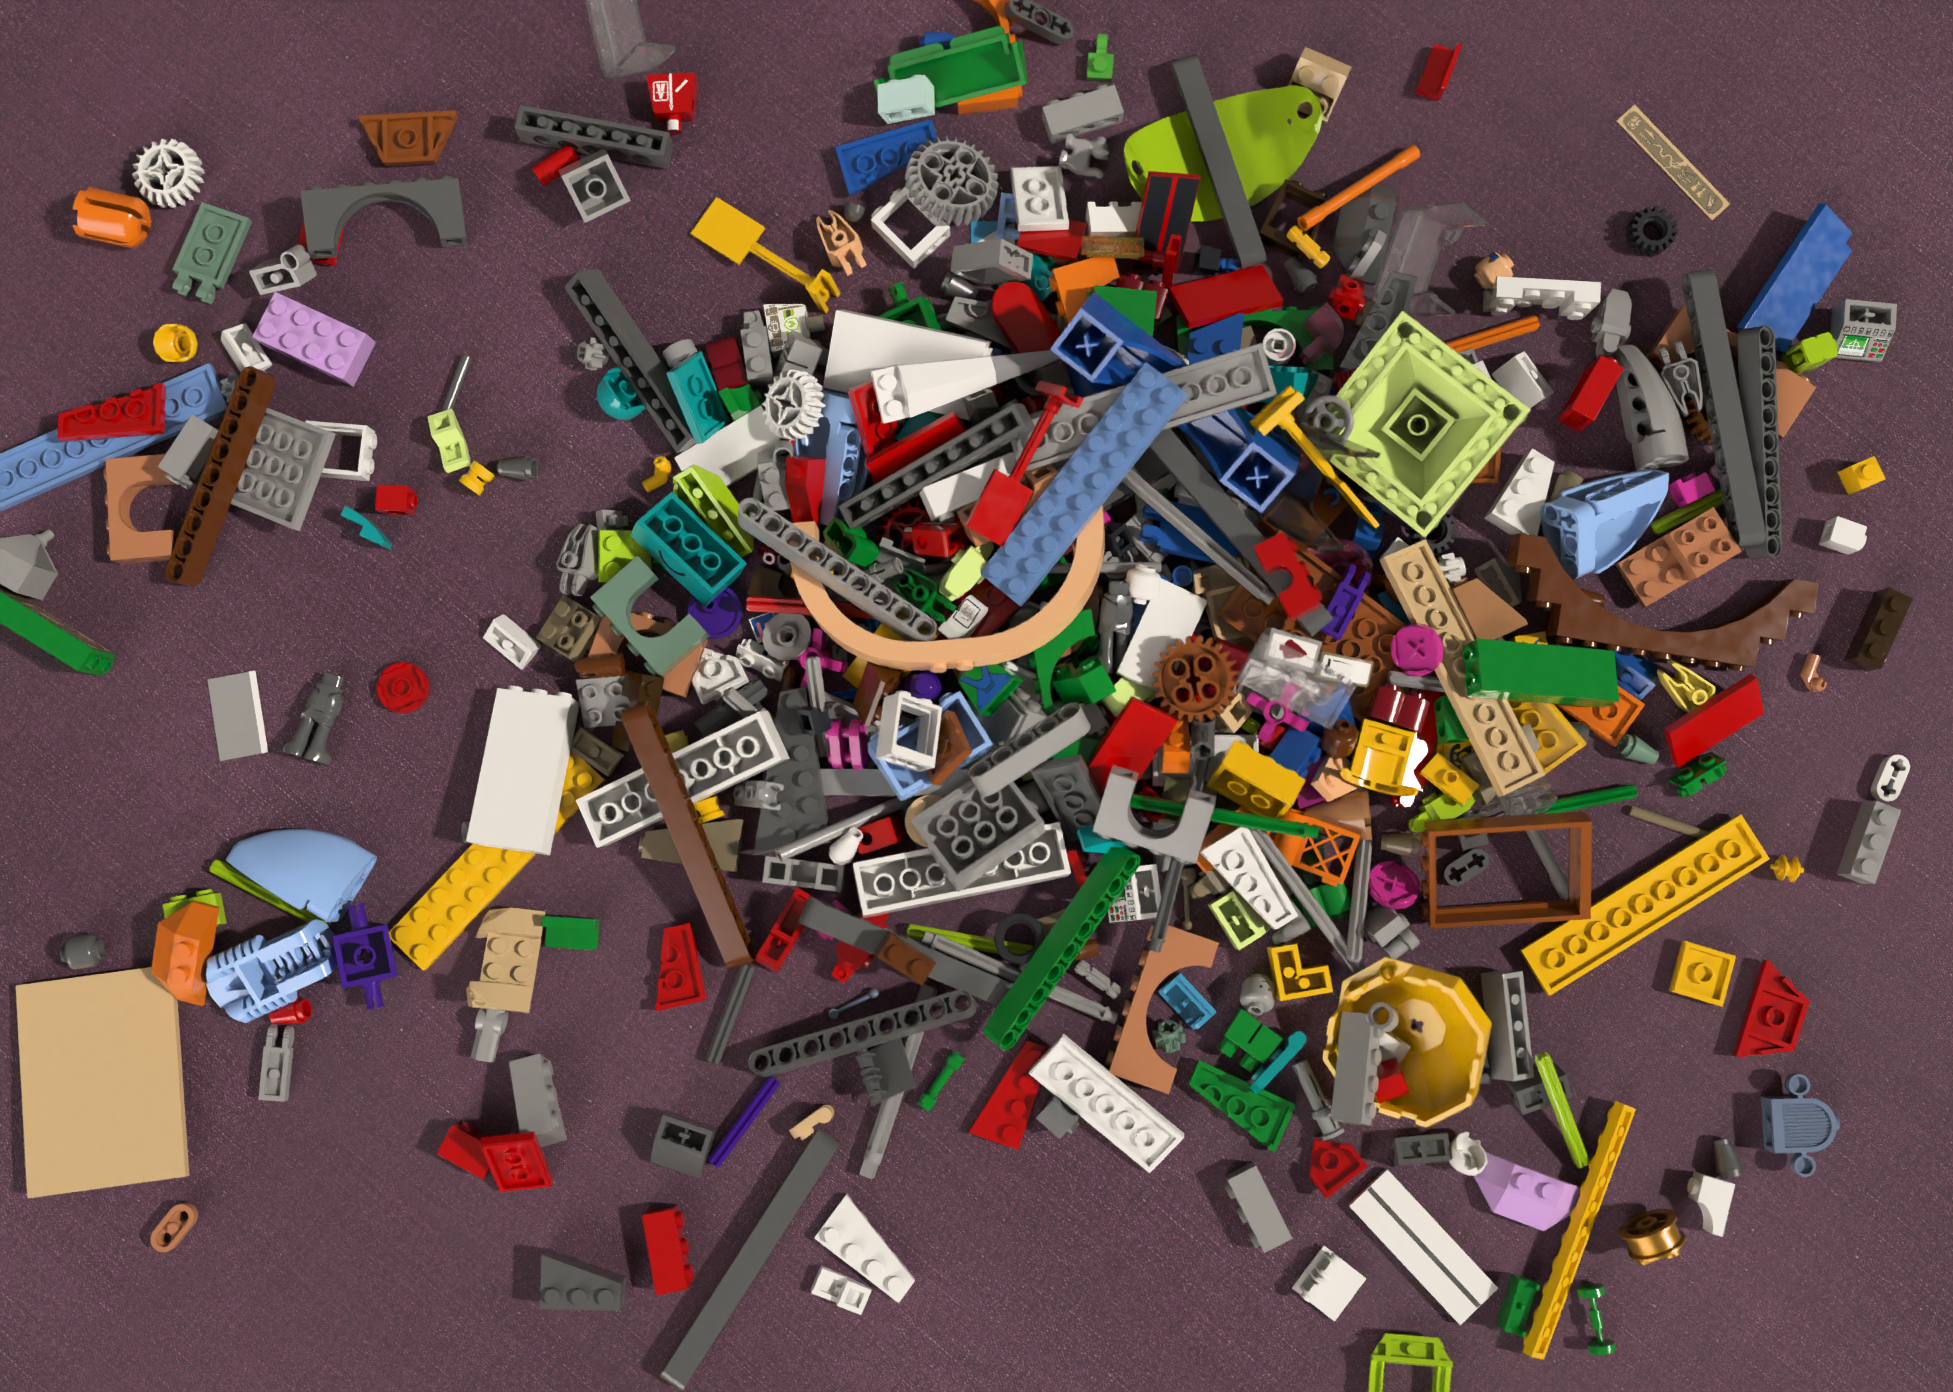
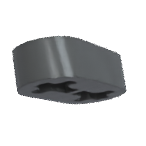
M1481 849L1468 850L1446 864L1441 871V877L1450 886L1462 885L1488 867L1489 856ZM1473 854L1481 856L1480 866H1467L1473 860ZM1451 868L1453 870L1464 869V871L1457 875L1459 880L1449 879Z

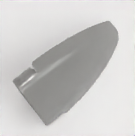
M1628 344L1617 346V351L1611 357L1618 361V365L1624 367L1616 382L1625 436L1632 443L1635 470H1651L1685 463L1689 457L1683 425L1676 403L1668 388L1650 361L1636 346ZM1628 376L1635 379L1636 386L1629 383ZM1632 401H1636L1639 403L1641 407L1640 411L1635 410V408L1632 405ZM1637 426H1641L1644 429L1645 436L1638 433Z

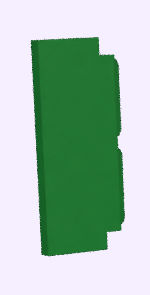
M996 26L953 38L950 41L951 49L944 50L941 43H934L894 54L890 58L891 65L887 66L890 76L874 80L877 96L878 84L887 83V81L893 79H908L913 75H925L933 84L935 108L1027 84L1022 40L1010 43L1009 33L1005 34L1001 26Z

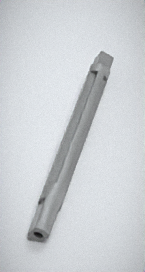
M924 984L921 985L915 1003L936 997L938 989ZM917 1013L911 1014L908 1025H913L917 1022ZM924 1031L903 1037L902 1043L911 1070ZM904 1092L882 1101L863 1157L864 1161L859 1175L869 1179L875 1178Z

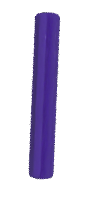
M769 1076L709 1156L708 1161L711 1164L720 1167L779 1087L780 1082L776 1078Z

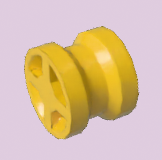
M718 796L694 804L696 811L699 812V819L702 824L725 816L724 811L719 808Z

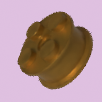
M1669 1209L1646 1211L1630 1218L1621 1225L1618 1232L1620 1237L1627 1241L1629 1245L1628 1255L1631 1260L1638 1262L1639 1265H1646L1655 1260L1673 1258L1680 1254L1679 1249L1685 1244L1686 1236L1684 1232L1678 1230L1675 1224L1677 1216L1674 1211Z

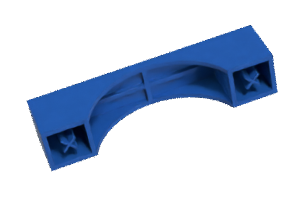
M1095 292L1088 298L1050 349L1092 383H1104L1114 387L1129 384L1145 363H1148L1161 374L1189 366ZM1243 407L1179 425L1178 427L1191 438L1210 461L1219 481L1260 513L1265 510L1296 473L1302 453L1272 430L1265 436L1258 432L1250 424L1254 416Z

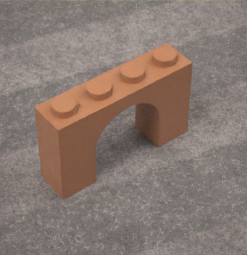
M166 454L106 459L103 475L107 482V492L105 493V503L108 507L106 528L109 532L107 553L111 561L119 564L168 561L170 559L179 533L173 530L139 532L130 519L131 503L140 491L153 486L176 484L164 477L167 472L158 467Z
M640 611L639 615L631 613L632 625L638 634L655 633L662 636L677 625V623L664 619L663 623L654 621V615ZM607 616L603 617L600 622L588 658L595 657V655L623 654L624 648L629 642L624 635L619 637L610 628L609 625L612 624V621ZM707 639L664 677L662 690L688 699L693 685L691 679L698 668L703 649L707 646Z

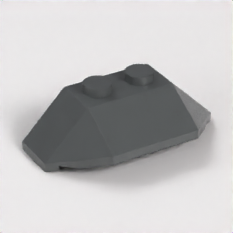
M1380 184L1374 185L1341 206L1332 245L1341 265L1349 273L1350 270L1348 268L1355 256L1360 258L1364 251L1361 248L1369 236L1373 238L1378 230L1386 234L1387 237L1383 247L1361 278L1362 281L1370 285L1376 284L1386 253L1396 207V188Z

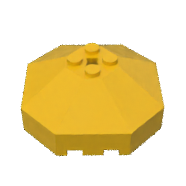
M1384 957L1342 981L1338 1009L1329 1018L1327 1045L1322 1058L1334 1077L1342 1012L1368 1014L1372 1005L1384 1002L1396 1008L1399 1013L1398 1025L1388 1032L1410 1045V1049L1399 1064L1410 1093L1382 1103L1378 1102L1374 1094V1104L1376 1108H1379V1113L1398 1119L1404 1116L1416 1120L1417 1125L1428 1127L1472 1104L1479 1091L1492 1023L1460 977ZM1383 1009L1378 1014L1380 1025L1385 1024L1389 1020L1390 1014L1388 1009ZM1412 1019H1415L1417 1022L1422 1021L1424 1023L1421 1027L1423 1031H1420L1418 1028L1413 1029L1411 1027V1025L1413 1024Z

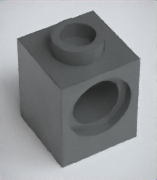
M1055 1095L1041 1107L1036 1117L1059 1139L1065 1133L1072 1134L1080 1124L1077 1121L1079 1115Z

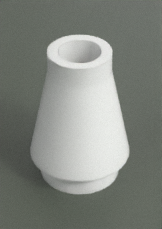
M851 827L848 832L831 844L829 851L831 860L838 865L850 863L863 838L862 832L855 827Z

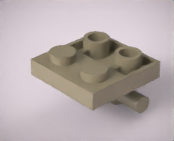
M563 595L536 638L568 659L576 662L584 656L587 649L591 650L602 618Z

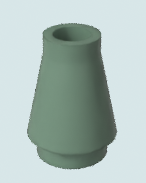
M1625 734L1617 745V752L1621 754L1622 758L1653 765L1659 757V751L1650 747L1635 734Z

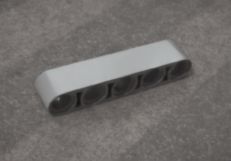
M1075 702L1068 703L973 764L968 774L982 796H990L1084 736L1090 730L1091 725L1080 704Z

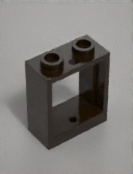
M1285 179L1259 235L1262 244L1290 257L1296 256L1302 262L1305 254L1296 246L1297 243L1291 242L1287 238L1286 233L1270 225L1284 196L1310 208L1319 206L1329 199L1320 191H1311L1304 188V185L1296 180L1289 181ZM1322 221L1311 227L1308 236L1312 240Z

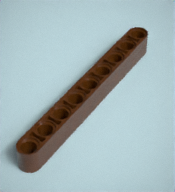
M248 366L239 375L167 564L166 577L170 582L194 587L202 580L275 388V378L268 372Z

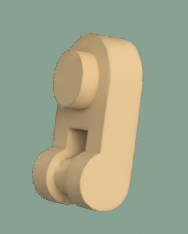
M829 1104L822 1105L793 1126L789 1132L794 1139L800 1137L801 1140H804L815 1131L813 1129L814 1125L819 1122L827 1123L832 1119L834 1108Z

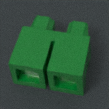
M1238 1007L1229 1025L1221 1033L1224 1037L1218 1049L1230 1058L1238 1046L1244 1049L1246 1052L1238 1064L1251 1072L1260 1062L1263 1064L1266 1062L1283 1038Z

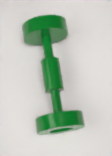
M1588 1283L1577 1286L1578 1297L1590 1299V1319L1592 1329L1596 1330L1597 1340L1587 1343L1589 1354L1607 1355L1616 1351L1615 1342L1610 1339H1603L1601 1329H1603L1601 1312L1597 1308L1595 1301L1596 1297L1605 1295L1604 1285L1601 1283Z

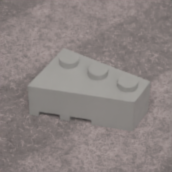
M541 1054L510 1061L509 1066L520 1133L535 1132L540 1147L566 1141L567 1137L559 1109L557 1092L552 1080L553 1067L551 1061Z

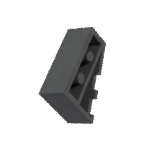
M548 1248L541 1254L539 1309L620 1311L626 1304L627 1277L596 1265L586 1264L577 1258L564 1256Z

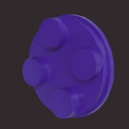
M727 587L706 607L692 596L688 604L687 614L692 615L710 635V639H719L730 635L739 626L742 618V605L738 596Z

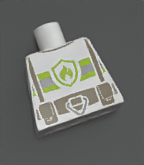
M803 304L764 305L770 348L774 358L781 356L791 330L797 331L803 337L811 340V332L825 330L823 315L808 317L806 306Z

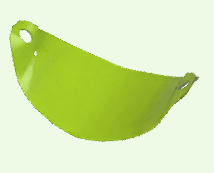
M1292 85L1258 90L1213 101L1250 207L1276 191L1283 185L1285 179L1288 180L1295 173L1317 139L1323 120L1319 98L1307 87ZM1302 102H1309L1313 107L1312 114L1302 119L1297 114V108ZM1186 111L1154 122L1138 130L1127 139L1123 150V157L1130 182L1142 199L1148 171L1196 174L1201 179L1191 221L1205 222L1223 218ZM1133 160H1135V162L1141 169V175H1137L1133 171Z

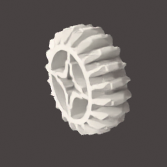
M161 138L160 145L152 141L151 149L143 147L145 153L143 156L137 155L140 162L133 164L137 171L132 173L133 178L137 180L134 184L140 190V194L152 204H158L163 208L169 205L171 208L176 209L177 202L185 206L186 198L194 200L192 193L194 191L200 192L197 185L204 183L200 176L205 174L204 169L200 167L202 161L197 157V153L185 143H179L173 139L168 142L166 139ZM173 158L183 159L184 165L176 164ZM153 182L161 183L164 190L155 189Z
M789 369V371L785 372L781 371L780 376H774V383L768 384L769 392L763 393L766 396V402L762 403L766 409L762 415L766 417L765 424L770 427L771 432L780 438L788 440H798L806 438L807 434H813V427L819 426L818 419L824 417L821 414V409L826 406L822 403V399L826 395L821 392L823 386L817 383L818 379L808 374V372Z

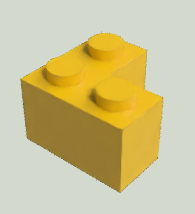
M1296 943L1266 947L1272 980L1276 987L1275 996L1277 1000L1284 1001L1333 992L1328 965L1319 964L1301 967Z

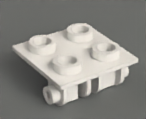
M1323 1245L1292 1288L1303 1299L1312 1303L1335 1322L1366 1278Z

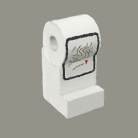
M969 595L960 604L958 610L952 614L947 622L944 621L938 630L950 640L969 638L986 616L988 607L974 596Z

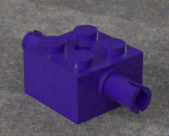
M365 903L357 904L358 915L356 914L355 905L347 906L352 930H349V933L332 937L342 988L356 985L363 987L367 1004L366 1008L370 1010L375 1008L373 997H375L377 1008L384 1006L379 983L383 979L398 976L388 925L372 928L368 926L364 907ZM363 949L373 953V957L369 959L368 964H365L364 960L358 959V955L363 953Z

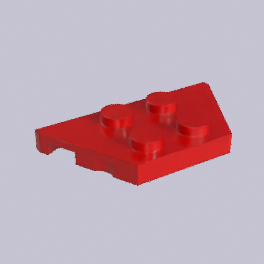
M1762 961L1733 1051V1056L1742 1058L1751 1055H1767L1775 1052L1783 1053L1795 1050L1810 1001L1802 992L1794 988V984L1787 977L1782 976L1775 969L1771 961Z

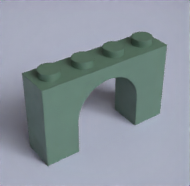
M636 556L590 597L595 602L592 607L602 618L607 616L612 621V624L609 625L610 628L619 637L624 635L628 639L627 647L636 656L641 654L647 662L644 663V666L651 674L655 676L658 673L660 676L665 677L709 638L710 635L690 614L662 636L649 638L637 633L631 621L632 606L636 599L659 578L641 558Z

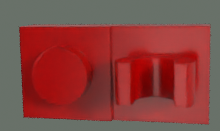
M1073 849L1066 853L1069 865L1080 889L1087 880L1084 874V867H1087V863L1083 853H1077L1076 849Z

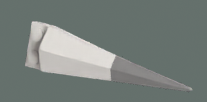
M1051 350L988 357L895 364L871 370L870 372L881 420L883 423H888L919 415L1058 361L1061 358Z

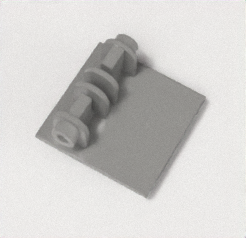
M624 676L576 679L584 728L612 726L616 724V721H622L621 709L630 707L629 699L621 695Z

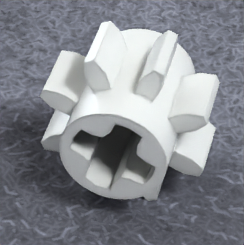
M1454 552L1443 554L1439 557L1440 562L1437 563L1449 585L1461 580L1460 576L1466 574L1465 563L1462 557L1455 558Z

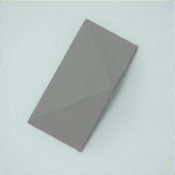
M1495 557L1474 569L1479 580L1508 605L1513 607L1522 602L1520 573L1515 572L1506 563Z

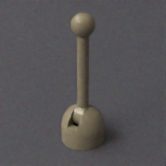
M1183 867L1179 883L1184 886L1185 920L1182 923V927L1185 930H1190L1193 926L1190 921L1188 890L1189 886L1196 880L1197 867Z

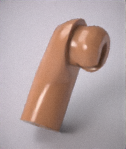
M1808 653L1800 675L1807 689L1813 692L1823 691L1826 688V680L1819 677L1816 672L1821 657Z

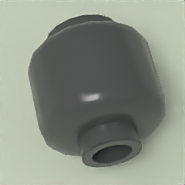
M94 934L71 936L66 940L65 946L60 949L62 962H67V965L72 970L96 967L105 955L103 941Z

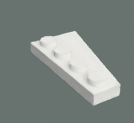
M1238 826L1200 850V853L1273 929L1277 930L1298 916L1248 828Z
M846 1194L814 1238L899 1303L915 1282V1278L896 1254L890 1250L884 1239L875 1231L865 1215L852 1202L853 1200L849 1195Z

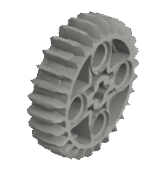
M944 136L942 141L938 137H935L933 142L927 140L924 145H919L917 150L913 152L906 167L905 188L909 189L908 197H915L913 205L920 204V213L926 210L929 213L928 219L935 216L937 217V223L942 219L946 220L947 226L950 225L951 221H954L957 227L961 224V221L965 225H968L971 220L977 222L979 217H984L986 212L989 211L997 195L999 183L996 181L998 174L993 173L995 165H988L990 157L983 158V150L977 152L974 150L975 144L971 147L966 145V139L962 143L957 142L956 136L952 141H949L947 136Z

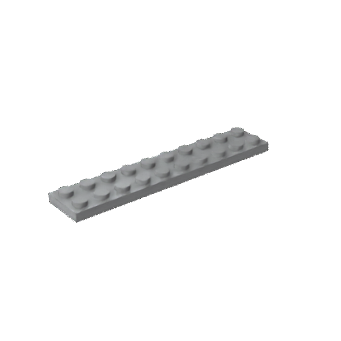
M1262 343L1163 373L1162 375L1184 390L1189 396L1161 431L1277 396ZM1128 384L1085 397L1079 408L1063 404L1058 414H1055L1025 472L1070 459ZM1043 411L1029 415L1034 426H1036ZM1034 428L1011 441L1016 461L1021 455Z

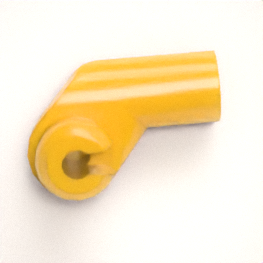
M659 456L654 460V475L642 481L648 493L664 485L669 480L671 464L664 456Z

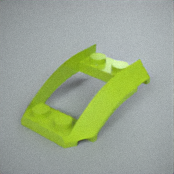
M1385 1333L1371 1355L1368 1392H1382L1385 1363L1433 1367L1432 1392H1450L1453 1361L1449 1359L1444 1350L1445 1347L1439 1338Z

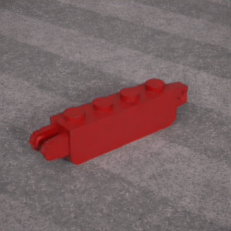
M1435 670L1432 671L1429 675L1438 677ZM1419 689L1416 693L1424 695L1423 700L1430 702L1421 732L1415 733L1402 786L1415 787L1418 791H1422L1427 779L1420 773L1434 757V745L1437 738L1434 703L1439 697L1445 695L1446 692ZM1391 795L1389 800L1394 807L1402 806L1405 808L1412 805L1415 796Z

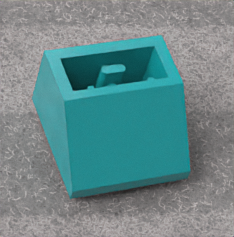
M1269 366L1277 396L1290 385L1305 398L1300 404H1305L1318 380L1319 373H1309L1308 367ZM1277 396L1258 402L1270 403Z

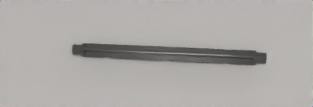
M1211 757L1207 760H1197L1196 758L1187 797L1190 789L1202 792ZM1173 856L1169 864L1152 936L1149 938L1151 939L1149 950L1158 953L1161 952L1162 944L1166 941L1165 936L1184 864L1177 861Z

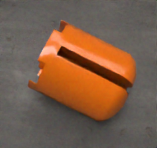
M88 187L86 191L80 190L75 198L73 210H78V226L73 225V228L79 237L128 248L138 247L146 240L147 233L150 231L151 216L148 206L139 197Z

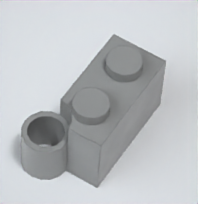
M295 245L283 252L279 258L266 260L249 271L260 295L298 287L317 276L312 262L309 261V252L302 245Z
M787 440L777 441L773 446V451L758 453L757 466L764 503L773 511L790 509L785 487L786 457L793 456L794 448ZM783 449L787 450L790 454L780 456L777 452Z

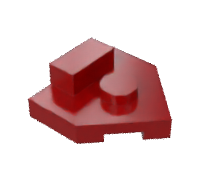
M1313 1139L1309 1178L1325 1199L1368 1167L1351 1144Z

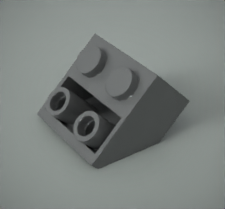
M667 1111L663 1114L658 1127L650 1162L700 1179L718 1127Z

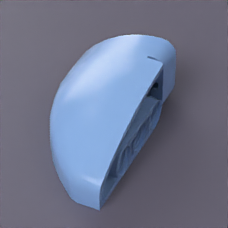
M284 829L257 834L237 842L226 858V861L274 895L297 909L307 907L309 912L327 922H337L345 915L348 910L347 906H350L377 860L376 855L358 846L355 841L340 835L313 829Z

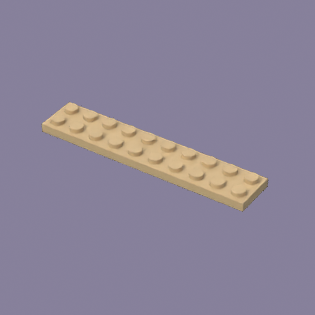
M1426 539L1380 559L1379 561L1410 623L1426 624L1434 629L1441 638L1443 659L1435 669V672L1498 798L1544 776L1545 774L1508 701L1467 697V689L1464 683L1465 664L1462 658L1463 646L1476 638Z

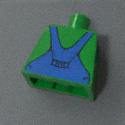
M1001 663L973 667V669L966 671L959 678L960 685L977 711L989 717L996 712L1024 681Z

